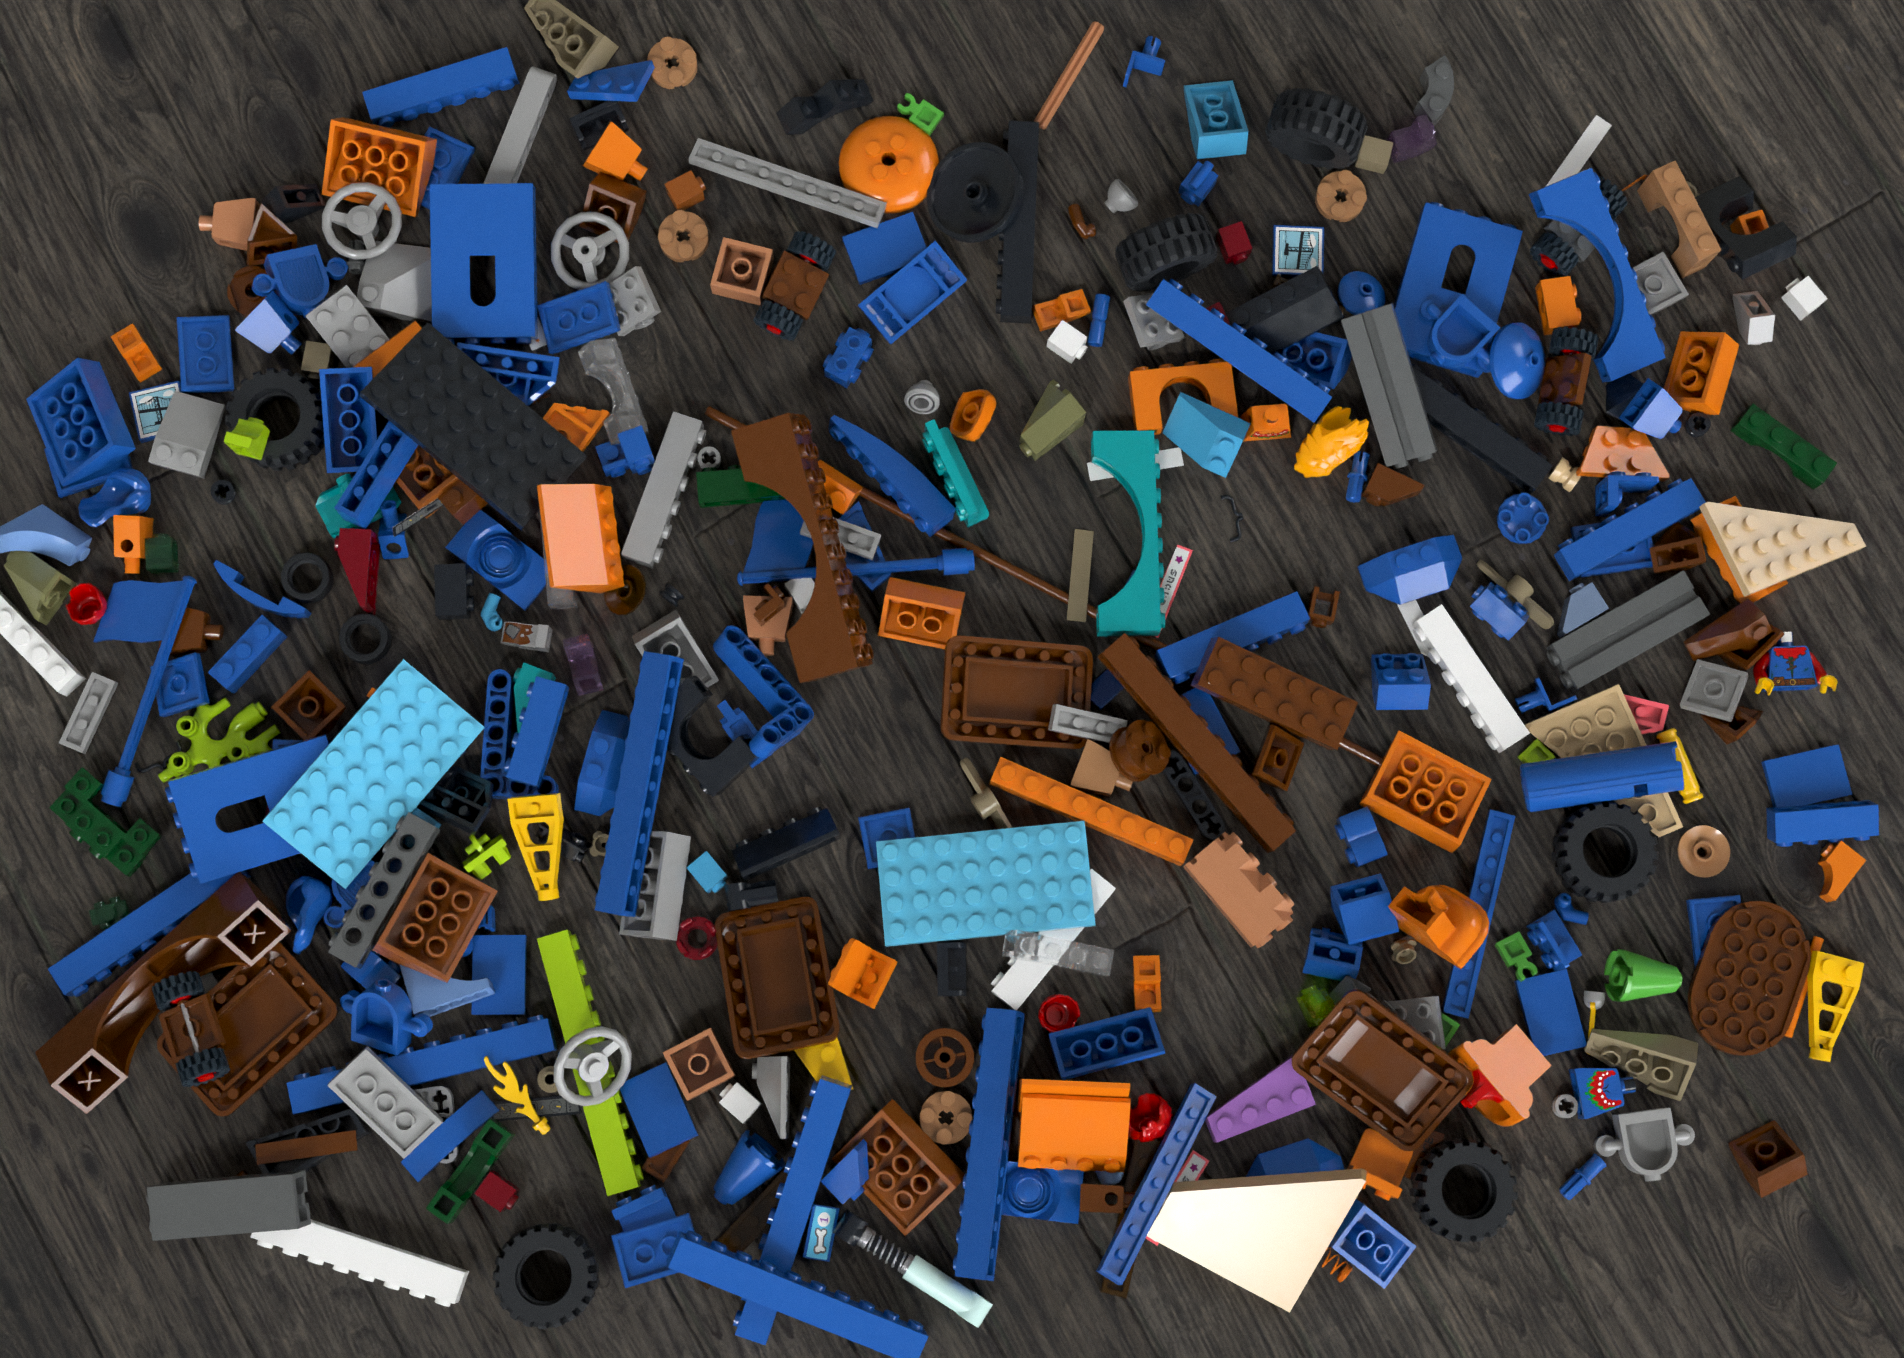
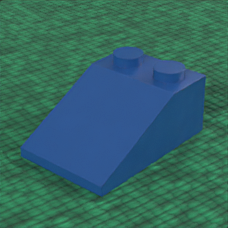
M1355 1199L1329 1244L1330 1247L1384 1289L1416 1248V1245L1357 1199Z

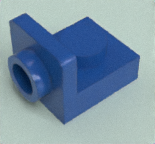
M619 438L595 446L606 477L610 475L612 478L619 477L625 474L626 470L630 469Z

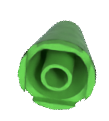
M1624 949L1612 951L1606 961L1604 975H1609V984H1605V989L1612 1001L1624 1002L1673 993L1682 984V974L1676 966Z

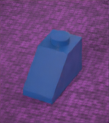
M863 1139L821 1180L826 1188L842 1204L849 1198L855 1201L865 1191L862 1185L869 1179L867 1142Z

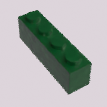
M740 465L729 466L728 470L717 471L715 467H708L702 469V472H696L700 508L785 500L783 496L766 486L745 481Z

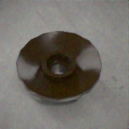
M632 565L622 566L624 587L604 593L607 607L617 615H628L635 611L645 595V577L639 568Z

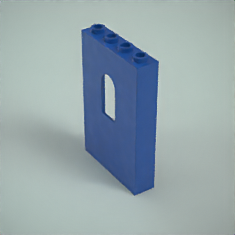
M533 183L430 184L432 326L453 344H455V341L464 340L465 344L479 345L480 340H490V344L495 345L506 344V340H516V344H531V340H538L536 198ZM470 256H495L496 296L494 301L488 306H478L471 299Z
M1437 202L1424 204L1394 303V309L1409 358L1435 365L1429 358L1431 354L1428 350L1427 339L1436 321H1424L1419 315V309L1426 300L1431 299L1437 301L1441 306V310L1445 312L1461 295V293L1441 288L1451 251L1458 245L1469 246L1475 254L1474 265L1464 296L1497 324L1523 231L1518 230L1516 226L1511 224L1501 225L1494 223L1488 217L1480 216L1477 218L1470 216L1464 210L1444 208L1442 204ZM1492 339L1483 347L1484 349H1490ZM1474 357L1469 363L1461 367L1440 366L1479 378L1483 373L1476 365L1477 357Z
M326 734L168 781L169 787L165 788L169 803L174 802L177 812L173 813L177 829L183 828L185 838H181L185 854L190 853L193 863L189 864L193 879L198 878L200 884L300 854L296 848L265 823L227 833L217 827L215 817L217 812L223 807L265 795L269 811H271L329 745Z

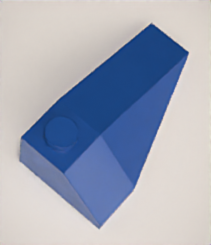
M1318 332L1277 352L1289 360L1286 365L1291 369L1295 370L1296 367H1299L1308 373L1309 377L1307 380L1316 385L1319 381L1330 389H1335L1347 373L1352 358L1347 339Z

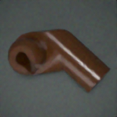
M1078 204L1070 205L1068 207L1070 219L1081 238L1088 239V237H1094L1096 235L1095 225L1093 223L1085 224L1081 208Z

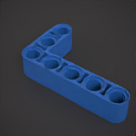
M727 626L713 644L715 653L774 717L762 726L749 744L750 750L754 755L765 758L799 735L813 719L814 712L810 705L739 627Z
M502 669L491 672L487 681L480 777L488 781L493 779L499 780L500 786L497 791L493 792V799L541 795L540 788L526 785L522 793H515L513 787L516 782L509 780L506 777L507 773L504 772L506 761L510 757L515 683L511 675ZM500 677H506L507 685L501 689L496 688V680ZM499 702L505 703V711L498 715L494 714L493 708L495 704ZM502 728L504 731L502 738L492 740L491 734L493 730ZM497 753L501 754L502 760L500 764L491 766L489 762L490 757ZM544 775L542 783L551 782L552 790L548 794L559 793L557 782L550 776Z

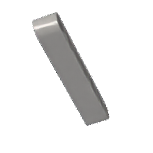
M534 66L530 68L483 184L517 183L557 82L556 74Z

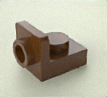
M768 583L764 585V589L771 597V600L765 599L755 607L756 612L753 615L761 627L785 608L783 601L785 596L776 585L773 588Z

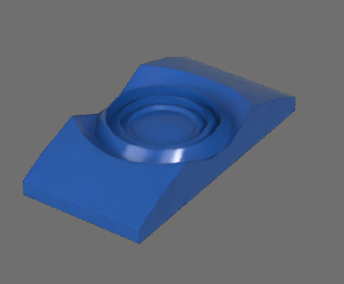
M934 241L863 300L858 307L891 345L964 284L967 279L938 243Z
M482 510L469 519L445 547L524 611L529 608L549 583L547 561Z
M1008 1161L1001 1215L1078 1224L1081 1184H1083L1084 1171L1048 1168L1028 1169L1026 1167H1018V1162Z

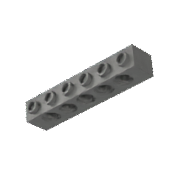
M410 812L399 819L395 828L398 830L393 840L389 839L382 850L384 855L379 863L376 862L369 872L371 877L366 886L363 885L359 889L355 897L358 901L353 909H348L342 919V923H344L339 933L335 932L329 941L328 946L331 948L328 953L355 968L361 969L440 832L439 828ZM408 836H413L415 838V845L411 849L405 850L403 847L404 839ZM395 859H400L402 863L401 869L396 873H392L390 870L391 862ZM382 882H386L388 892L384 896H378L377 886ZM372 905L375 909V914L371 919L366 920L363 916V911L367 906ZM359 929L361 931V939L357 943H352L350 934L353 930Z

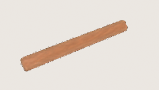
M1096 21L1092 22L1036 116L1034 122H1039L1040 129L1044 130L1048 126L1104 31L1102 24Z

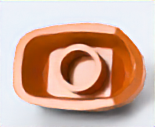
M984 389L963 392L951 419L950 432L966 441L978 440L987 428L996 408V399L993 394Z

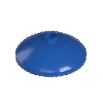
M1519 322L1510 323L1498 331L1492 342L1490 370L1497 388L1503 395L1511 399L1527 398L1537 390L1543 379L1546 365L1545 351L1539 336L1530 326Z

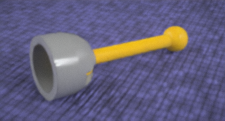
M1584 990V1003L1590 1009L1588 1038L1595 1026L1596 1010L1604 1005V992Z

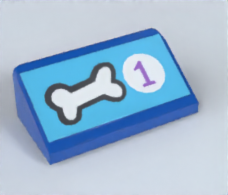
M813 1203L803 1258L830 1262L835 1236L833 1230L837 1225L840 1208Z

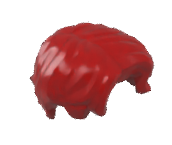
M1152 1093L1140 1095L1138 1097V1105L1134 1109H1130L1128 1137L1140 1140V1142H1150L1158 1137H1162L1169 1128L1173 1115L1167 1101Z

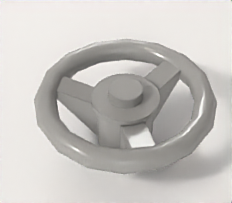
M370 182L352 183L340 188L327 201L322 213V231L327 243L340 255L351 259H371L385 253L396 242L402 228V212L396 198L384 187ZM355 192H369L376 195L368 207L364 205L356 206L348 214L334 211L336 205L344 197ZM385 203H387L392 214V226L388 236L377 245L375 237L379 232L378 219ZM332 222L348 228L359 239L364 241L366 249L355 250L342 244L334 234Z
M580 212L567 218L557 228L551 242V262L557 275L568 286L577 290H582L604 281L610 284L624 274L629 261V242L623 228L612 217L599 212ZM582 222H597L610 229V231L597 237H581L577 240L566 235L573 226ZM617 240L619 244V260L616 268L608 277L598 281L596 266L604 260L605 247ZM561 244L572 249L574 257L583 266L587 282L574 278L565 269L561 260Z
M603 1026L584 1029L572 1036L560 1049L554 1063V1083L559 1095L569 1103L580 1106L601 1104L614 1096L625 1084L631 1070L632 1052L627 1039L617 1030ZM595 1037L609 1039L592 1045L581 1044ZM619 1048L622 1055L619 1072L612 1083L602 1090L600 1079L604 1077L609 1067L607 1057ZM564 1068L576 1069L579 1076L586 1082L591 1095L582 1096L571 1091L564 1080Z

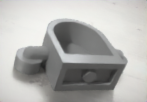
M1671 1108L1612 1115L1616 1139L1608 1135H1601L1595 1139L1593 1147L1595 1152L1603 1157L1612 1156L1618 1150L1622 1163L1630 1171L1644 1175L1645 1182L1661 1180L1660 1174L1669 1170L1674 1164L1678 1152L1677 1144L1683 1146L1691 1144L1694 1141L1695 1132L1687 1124H1678L1674 1127Z

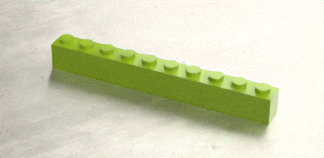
M569 930L537 938L565 1044L572 1036L584 1029L601 1026L597 1010L592 1011L590 1001L594 1000L590 985L586 986L583 975H587L583 959L578 960L576 950L580 949L576 934L571 935ZM595 1037L581 1044L592 1045L606 1040L604 1037ZM611 1061L609 1062L606 1074L600 1079L602 1090L607 1088L612 1083L611 1078L615 1077ZM573 1069L579 1095H591L586 1082L579 1076L578 1071ZM619 1090L614 1096L601 1104L583 1106L607 1196L640 1187V1181L644 1180L640 1165H635L633 1155L636 1154V1148L633 1139H628L625 1129L629 1128L626 1113L621 1114L618 1103L622 1102Z

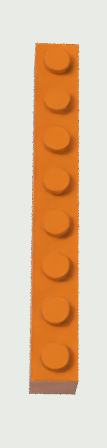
M1000 757L990 780V785L1076 822L1085 821V826L1179 866L1184 864L1194 840Z

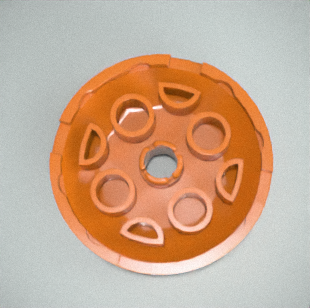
M897 116L876 117L860 124L846 138L839 156L840 178L845 189L886 202L884 213L887 214L903 212L920 204L927 197V190L931 183L933 172L939 164L937 149L931 137L908 119ZM886 157L895 161L891 166L884 165L882 162Z

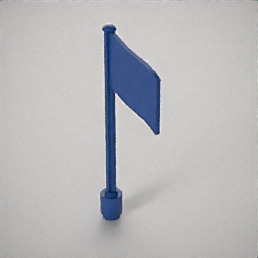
M786 499L763 501L755 521L752 548L743 573L739 571L737 574V582L740 586L751 583L816 578V567L806 568L814 545L813 540L800 535L804 520ZM958 548L942 550V555H937L934 558L846 564V567L850 569L852 575L928 569L943 570L944 575L968 574L969 571H974L975 563L973 550Z
M183 576V581L165 583L129 580L113 584L107 601L106 612L101 618L93 642L97 643L108 640L138 643L162 642L119 765L115 767V770H108L100 793L103 795L101 801L104 803L122 807L123 801H127L134 781V777L130 776V767L194 584H197L196 579L192 576Z

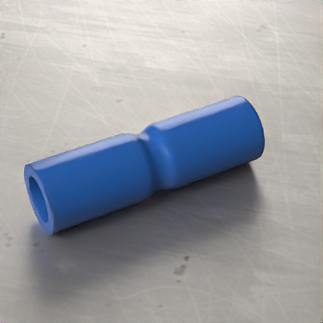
M1105 294L1095 295L1092 312L1093 320L1090 324L1087 342L1088 345L1093 347H1102L1105 321L1110 303V296Z

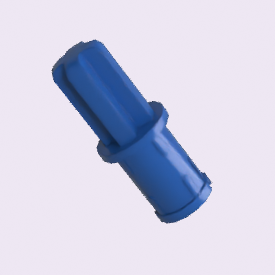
M1361 451L1353 455L1351 472L1347 474L1349 482L1345 498L1352 503L1360 502L1364 482L1368 479L1366 471L1370 454L1363 452L1361 462Z
M1594 1153L1579 1169L1575 1168V1173L1559 1188L1561 1195L1567 1200H1571L1586 1184L1588 1186L1591 1185L1590 1181L1607 1166L1606 1163Z

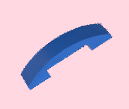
M218 560L215 561L214 566L227 585L254 606L283 617H310L311 612L284 596L279 605L245 588L240 585L244 579L241 573Z
M483 1090L480 1091L438 1126L401 1163L415 1180L420 1182L447 1155L500 1110Z

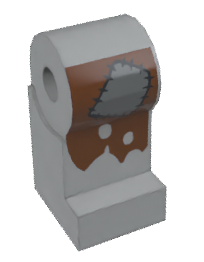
M504 622L500 643L522 649L549 652L553 630L549 625Z

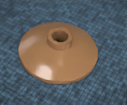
M1701 825L1687 830L1678 843L1679 861L1684 869L1694 876L1703 878L1715 876L1723 871L1729 862V843L1719 830L1711 826ZM1698 848L1704 849V857H1700L1697 854Z

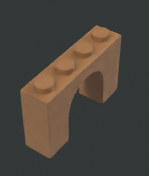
M1676 160L1653 170L1637 192L1648 212L1665 206L1671 214L1679 234V247L1671 255V258L1681 278H1684L1704 269L1721 251V248Z

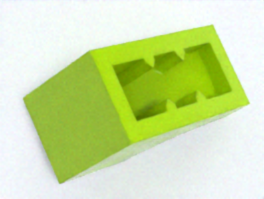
M248 417V420L239 418L234 430L226 432L224 443L238 455L262 460L270 430L263 425L264 422L253 417Z

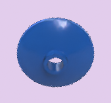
M1361 271L1350 272L1339 282V300L1343 307L1351 314L1356 315L1384 306V289L1379 281L1370 274Z

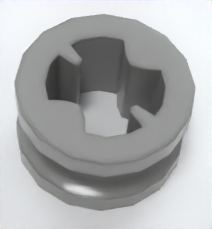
M710 446L704 447L698 453V463L702 469L708 467L719 468L721 456L717 449ZM714 454L716 456L714 457L715 463L711 464L708 462L704 464L702 462L705 461L704 455L712 456Z
M1558 1095L1552 1101V1110L1560 1118H1571L1578 1111V1103L1571 1095ZM1562 1099L1565 1102L1571 1103L1568 1113L1559 1110V1105H1562L1560 1103Z

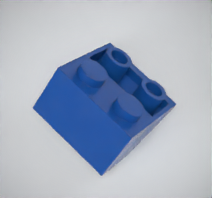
M1383 653L1371 655L1372 695L1376 710L1428 709L1431 683L1423 654Z
M1381 873L1330 887L1331 907L1348 945L1399 932L1397 919L1388 908L1392 900Z

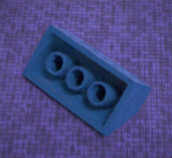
M372 367L319 369L327 473L357 472L378 439L376 410L359 396L360 392L373 379Z
M1151 1007L1048 1034L1051 1051L1061 1080L1165 1054Z

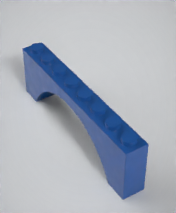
M1590 168L1529 194L1538 218L1559 221L1580 232L1598 250L1609 270L1615 300L1613 322L1603 347L1595 356V359H1593L1603 383L1618 379L1666 357L1664 354L1665 346L1662 340L1658 338L1654 329L1656 327L1655 320L1648 313L1645 306L1647 303L1646 297L1638 288L1636 282L1637 274L1628 262L1627 248L1619 239L1618 225L1610 216L1609 202L1600 190V179L1593 172V169Z

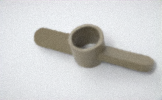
M1479 560L1476 563L1487 576L1507 591V596L1514 603H1521L1526 608L1529 617L1540 627L1549 629L1553 626L1554 620L1552 616L1530 598L1534 590L1524 578L1515 575L1507 582L1483 560Z
M967 757L962 759L960 765L977 792L970 797V800L981 818L984 820L990 816L998 829L1013 828L989 787L985 785L970 759Z

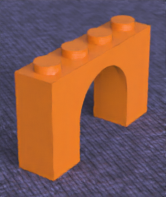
M1213 359L1208 364H1199L1197 361H1192L1178 367H1174L1173 364L1160 365L1159 369H1149L1143 366L1134 368L1129 373L1128 383L1134 431H1154V435L1161 434L1162 420L1159 398L1167 387L1176 383L1194 385L1204 394L1207 404L1238 417L1232 365L1224 362V359Z

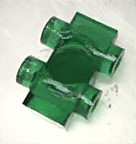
M118 896L109 899L110 904L105 905L104 901L95 903V909L89 910L92 925H100L101 930L111 927L110 921L115 920V923L129 915L126 900H120Z

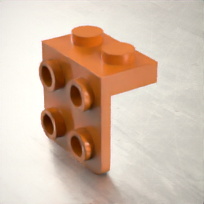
M851 938L843 947L842 956L830 973L831 977L828 985L846 996L875 1009L898 962Z
M1367 1128L1361 1136L1347 1169L1362 1168L1367 1171L1366 1182L1362 1189L1368 1186L1376 1190L1374 1195L1387 1201L1390 1198L1398 1199L1402 1191L1399 1185L1411 1160L1413 1151H1404L1377 1131Z

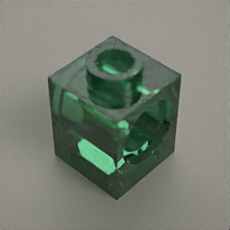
M162 533L154 534L153 538H146V569L152 574L179 572L178 542L169 537V534Z

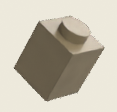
M1365 135L1355 167L1384 174L1389 163L1393 142Z
M306 341L301 371L308 377V380L320 383L319 369L334 368L336 354L328 344Z

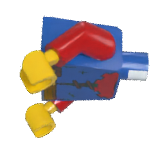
M1784 632L1785 635L1777 641V647H1771L1756 662L1753 668V675L1757 684L1755 688L1756 694L1767 691V695H1770L1772 691L1810 690L1817 687L1818 684H1820L1819 691L1824 694L1827 691V686L1831 687L1833 691L1836 690L1837 679L1827 674L1814 654L1809 652L1807 646L1793 645L1792 632Z

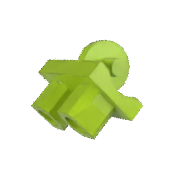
M486 833L479 839L475 835H470L469 839L472 844L466 847L465 851L468 855L475 850L478 851L462 863L468 873L472 872L477 878L482 880L492 872L485 863V860L493 855L501 865L508 861L511 855L506 847L507 843L501 834L485 846L483 844L490 840Z

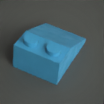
M1233 80L1184 85L1190 134L1196 158L1205 159L1246 154L1249 131Z
M1180 392L1163 430V434L1202 468L1226 478L1251 423Z

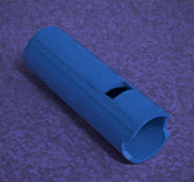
M1674 741L1524 763L1520 766V776L1526 808L1529 812L1684 790L1682 764L1676 761L1675 748H1677V743Z

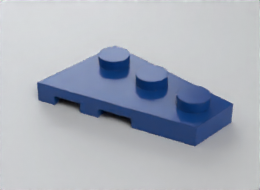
M652 60L597 70L580 78L575 77L567 93L570 99L637 102L655 67Z
M859 501L839 518L842 521L872 531ZM879 546L873 560L846 551V558H844L846 564L885 561ZM891 572L856 576L871 592H874L891 577Z

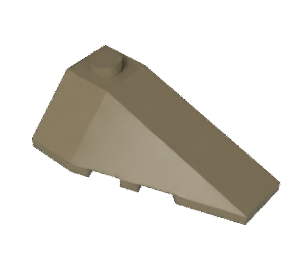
M529 0L524 7L536 29L540 31L545 39L544 42L556 57L557 63L576 78L604 68L619 48L604 34L556 0Z
M1592 1029L1584 1051L1610 1067H1618L1626 1072V1077L1632 1076L1634 1080L1638 1079L1643 1082L1651 1092L1681 1101L1697 1063L1698 1043L1673 1035Z

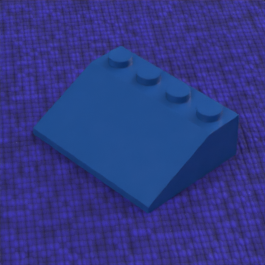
M76 358L26 399L62 486H67L111 466L136 449L100 362Z

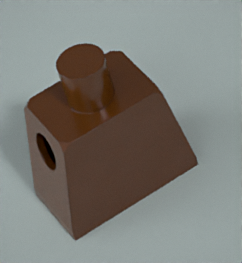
M186 607L169 656L206 652L208 640H222L223 625L210 624L211 617L209 614Z
M1081 1184L1080 1212L1123 1214V1208L1129 1207L1136 1192H1124V1186ZM1107 1195H1116L1118 1198L1117 1203L1106 1204L1105 1197Z

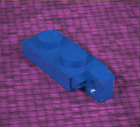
M726 700L717 705L724 715V718L719 721L732 741L744 734H748L751 738L757 734L758 731L739 707L732 710ZM759 757V758L751 765V768L753 769L754 767H756L758 764H760L761 762H763V761H764L765 759H767L768 757H765V758H760V757Z

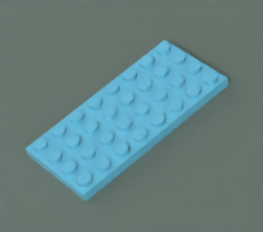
M403 659L262 822L346 889L396 831L395 828L399 819L403 815L406 816L408 812L411 813L485 727Z
M1085 821L876 841L886 947L1095 926Z

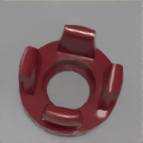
M703 917L685 919L679 925L676 946L680 953L692 960H703L711 956L718 946L715 925ZM695 929L703 930L707 935V942L701 948H693L688 942L689 934Z

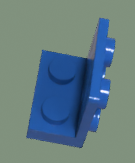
M1621 471L1611 472L1610 475H1607L1595 486V516L1605 517L1618 507L1622 501V492H1648L1659 483V477L1651 476V473L1648 472L1636 473L1635 476H1627L1625 472Z
M1555 910L1526 926L1529 930L1527 936L1534 946L1538 945L1543 953L1541 959L1547 968H1552L1553 971L1566 969L1570 966V962L1582 956V953Z

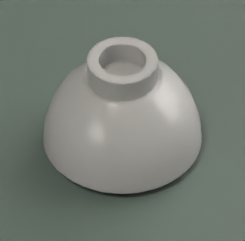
M1115 179L1108 189V199L1104 203L1113 213L1135 209L1138 206L1137 198L1121 180Z
M921 380L908 389L904 402L915 413L930 414L939 408L940 398L931 382Z

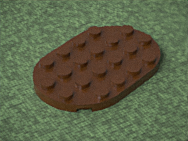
M1765 901L1740 903L1720 914L1709 929L1690 983L1688 1011L1699 1035L1709 1045L1721 1052L1741 1056L1758 1054L1776 1045L1789 1029L1809 971L1811 951L1809 940H1806L1804 932L1800 927L1802 925L1786 909Z

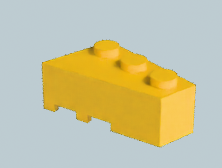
M838 1037L830 1043L794 1050L816 1081L819 1082L823 1075L852 1085Z

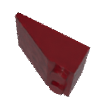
M340 528L339 535L335 537V551H338L339 558L359 606L368 614L375 616L380 560L378 536L371 529Z

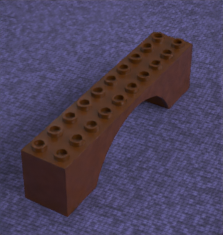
M786 413L731 430L744 480L766 486L789 501L805 521L813 540L816 553V579L813 593L800 619L786 632L799 682L816 681L872 665V659L874 658L873 649L869 643L867 644L865 636L867 627L865 621L860 618L858 611L860 601L852 589L853 576L850 569L846 567L844 559L846 558V550L844 545L840 543L837 534L840 532L839 524L833 518L831 512L833 503L831 496L825 490L824 483L826 482V477L823 469L819 468L817 460L819 458V451L816 444L812 442L810 435L812 433V425L810 420L803 414Z
M241 872L231 877L35 1052L50 1086L83 1112L89 1113L128 1078L131 1059L138 1042L151 1021L160 1011L152 992V986H155V983L161 982L160 980L164 978L168 979L169 976H176L182 972L185 974L188 971H191V973L196 971L197 973L199 972L201 977L227 966H253L291 932L290 927L273 901Z

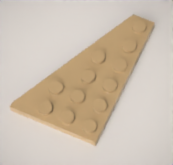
M1706 502L1699 506L1744 597L1866 547L1853 523L1714 502Z
M1619 684L1524 724L1532 735L1561 758L1647 746ZM1668 792L1614 800L1618 805L1625 804L1630 806L1631 812L1638 811L1642 814L1643 818L1641 820L1643 823L1649 822L1653 828L1650 831L1658 837L1683 827Z

